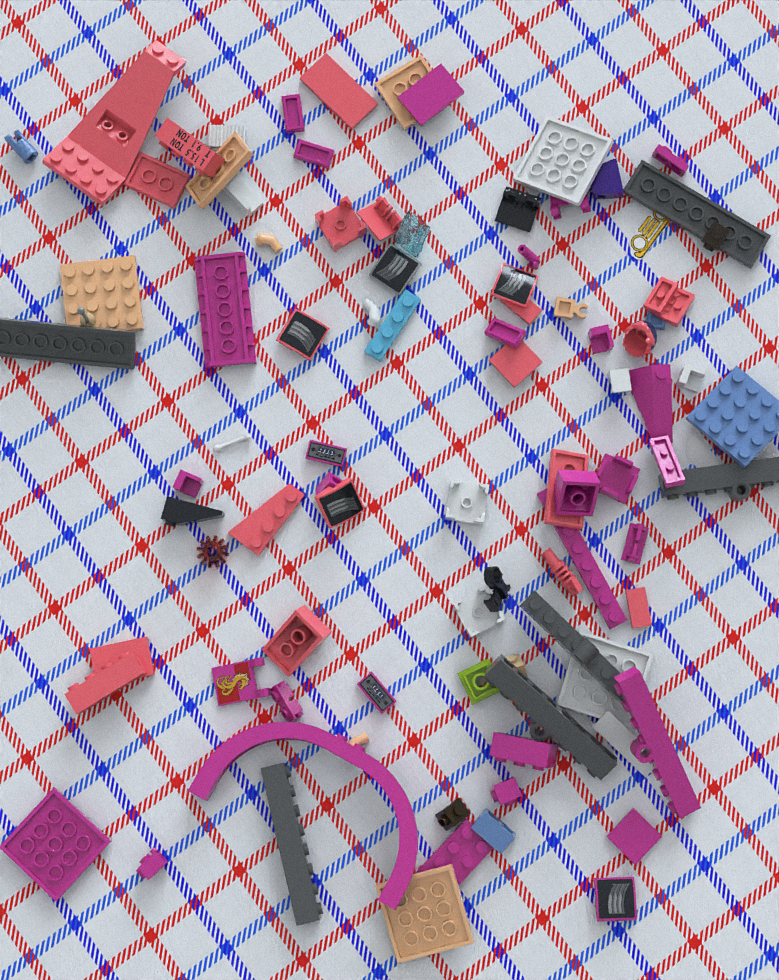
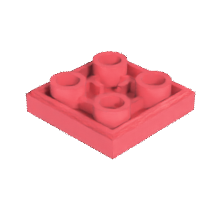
M523 341L517 349L509 345L503 346L489 359V362L514 388L542 364L538 356Z

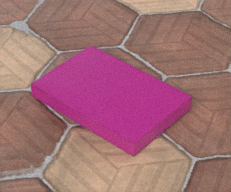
M440 64L399 95L398 100L422 127L462 96L464 90L445 67Z

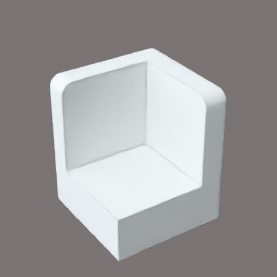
M685 364L680 371L676 385L693 392H698L706 371Z
M629 369L609 370L607 378L608 382L611 381L612 392H625V394H629L632 391Z

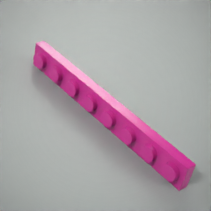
M547 488L537 493V496L541 504L543 505L544 509L546 505ZM554 526L609 630L627 621L579 530Z

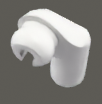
M366 299L362 306L369 312L367 323L375 327L381 320L380 309L369 299Z

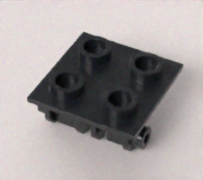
M506 187L495 221L530 233L541 198Z

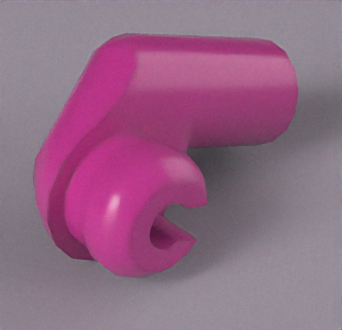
M520 245L518 252L529 261L528 266L532 269L538 268L540 258L527 246Z

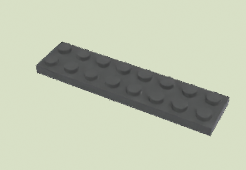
M641 160L623 189L625 195L701 240L714 221L729 229L730 232L719 250L750 269L771 235L644 160Z
M0 318V357L134 370L137 331Z

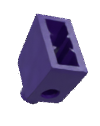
M617 158L603 163L588 190H592L593 199L624 198Z

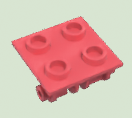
M379 196L375 200L376 203L357 211L356 214L376 238L381 241L403 230L405 224L397 211H392L393 207H389L390 204L386 198Z

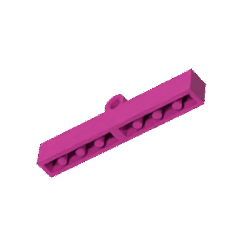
M634 666L613 677L616 682L614 688L619 696L622 695L624 700L621 702L626 713H630L632 718L629 721L633 729H637L639 733L637 739L633 740L630 745L631 753L639 762L653 764L654 769L652 772L656 780H660L662 784L660 790L664 797H668L669 802L667 806L672 814L676 813L679 818H682L700 809L701 806L641 672Z

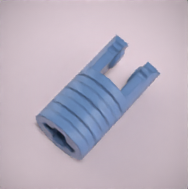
M19 130L14 132L18 142L9 134L4 137L6 142L26 164L31 163L37 158V150Z

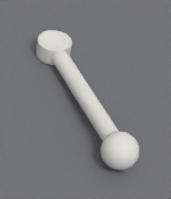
M249 433L227 443L216 444L213 449L219 452L221 448L250 439L252 436Z

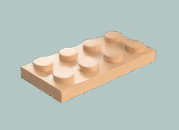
M236 132L216 151L225 161L214 177L211 178L207 174L203 177L197 172L185 186L197 205L203 210L254 155Z

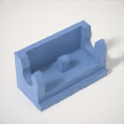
M487 808L484 809L471 826L478 835L500 854L516 836L514 831Z

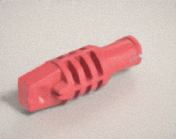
M548 548L541 554V557L550 566L551 573L555 574L554 577L558 578L557 581L561 582V586L573 597L583 590L576 575L572 574V570L569 571L568 565L565 566V562L560 561L551 548Z

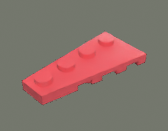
M289 483L228 533L259 556L305 497V494Z

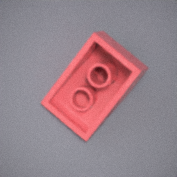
M304 605L293 612L262 648V651L289 677L325 641L332 631Z

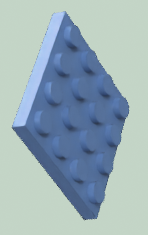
M736 366L686 417V420L745 469L779 433V400Z

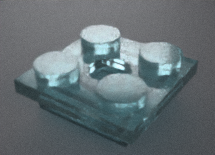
M408 211L395 236V242L414 257H418L431 227L411 211Z

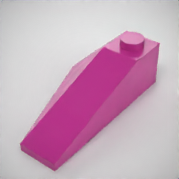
M670 364L649 365L629 370L631 393L634 395L650 438L668 435L670 442L673 443Z

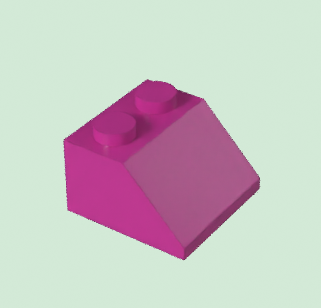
M558 469L554 484L556 515L593 516L601 484L595 471Z

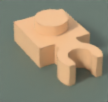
M556 297L553 317L572 320L573 315H576L579 319H585L586 314H581L580 309H587L588 305L584 303L575 305L574 299Z

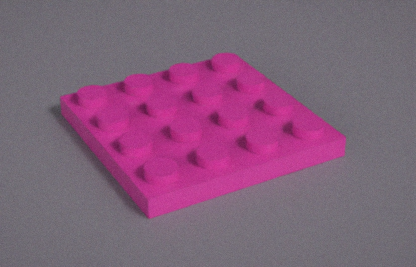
M54 787L0 845V849L50 897L58 901L112 841Z

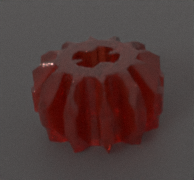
M215 535L213 541H211V538L206 536L207 543L203 540L200 541L203 548L197 547L196 550L202 552L197 555L198 559L204 558L201 561L202 565L208 562V567L212 568L214 562L218 568L220 567L219 560L224 564L226 563V560L222 557H228L229 553L223 551L227 550L229 546L223 545L225 542L223 538L218 541V536ZM214 547H216L217 549L215 551L217 552V554L215 556L213 554L212 556H209V549H214Z

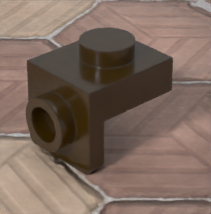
M714 221L701 241L704 243L703 247L711 252L713 250L718 251L730 230Z
M457 798L435 814V817L438 819L440 826L447 831L466 818L470 812L461 799Z

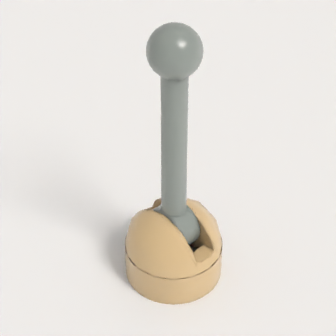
M83 307L77 309V313L81 315L80 323L82 326L93 327L96 324V318L92 313L85 312Z

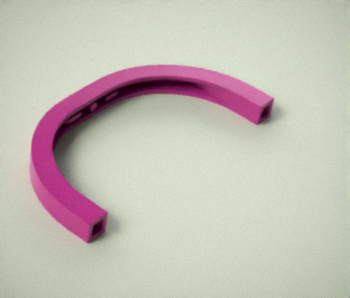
M274 722L249 728L233 736L217 748L205 761L188 789L189 792L205 801L209 800L226 770L240 756L257 746L278 740H299L318 745L369 774L388 795L398 821L399 850L391 876L378 898V901L394 910L397 909L411 882L418 855L417 824L410 801L397 779L379 761L365 753L364 747L357 743L354 746L347 743L348 738L339 733L335 736L323 729L308 724Z

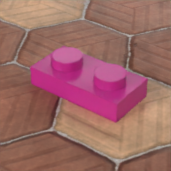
M659 144L652 154V157L680 177H683L689 167L683 158L672 154V151L666 146Z

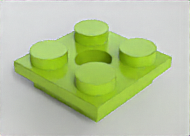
M489 658L457 673L472 705L500 692L496 686H491L487 681L484 687H478L475 683V679L478 676L485 677V670L491 665Z

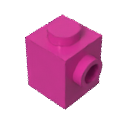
M515 777L492 785L493 790L490 791L494 802L498 801L500 805L504 804L505 807L515 803V799L522 796Z

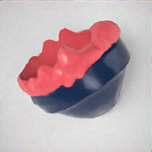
M645 320L634 322L625 329L622 345L633 357L650 354L657 342V333L654 326Z

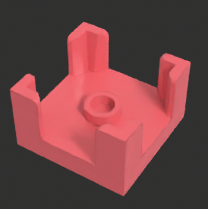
M348 196L340 199L339 206L326 213L321 210L315 214V221L334 252L366 234V226L362 220L358 219L352 209V203Z

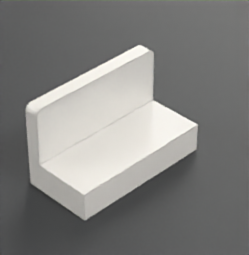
M238 176L224 187V191L249 217L263 206V202Z

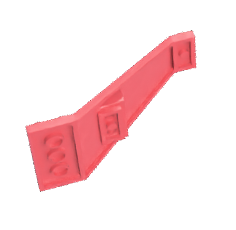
M155 40L71 133L43 158L42 164L103 206L124 185L172 79L185 66L186 60Z

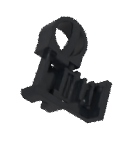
M498 566L486 567L484 570L486 585L490 589H494L492 591L493 594H490L491 598L483 602L490 612H499L502 599H508V591L511 588L510 584L506 585L502 579L503 574Z

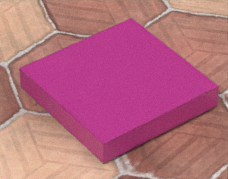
M632 808L606 837L636 865L660 840L662 835Z

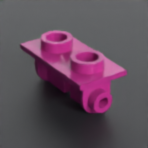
M630 523L621 560L640 565L649 530L648 527H644L645 525L640 523Z
M282 681L270 689L272 699L279 704L281 714L288 722H292L303 715V709L297 699L292 701L288 699L294 695L288 683L285 684Z

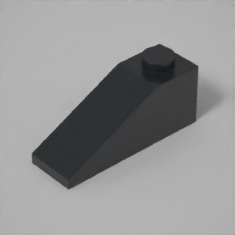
M167 496L161 519L165 521V525L176 527V525L183 526L222 518L225 513L217 509Z

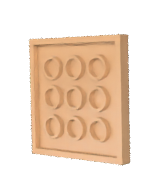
M135 255L60 265L66 324L82 326L80 323L81 315L77 313V309L83 307L85 312L92 313L95 316L96 324L93 327L131 331L144 330Z
M452 864L413 874L406 893L396 910L380 902L397 963L474 943V937ZM387 881L376 884L378 897L382 893Z

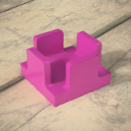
M605 453L596 472L601 483L598 493L625 504L638 479L640 468L633 466L634 462L616 455L613 457Z

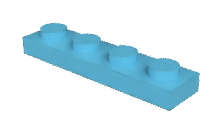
M405 289L364 353L381 362L419 305L421 299Z

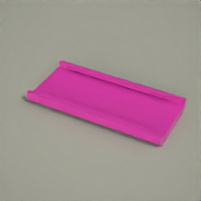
M245 252L195 257L205 368L250 363L257 364Z

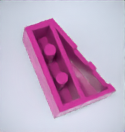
M494 732L489 756L495 757V761L506 763L507 760L514 761L513 765L525 767V764L533 765L532 769L544 771V768L555 767L559 745L557 743L551 744L521 736Z

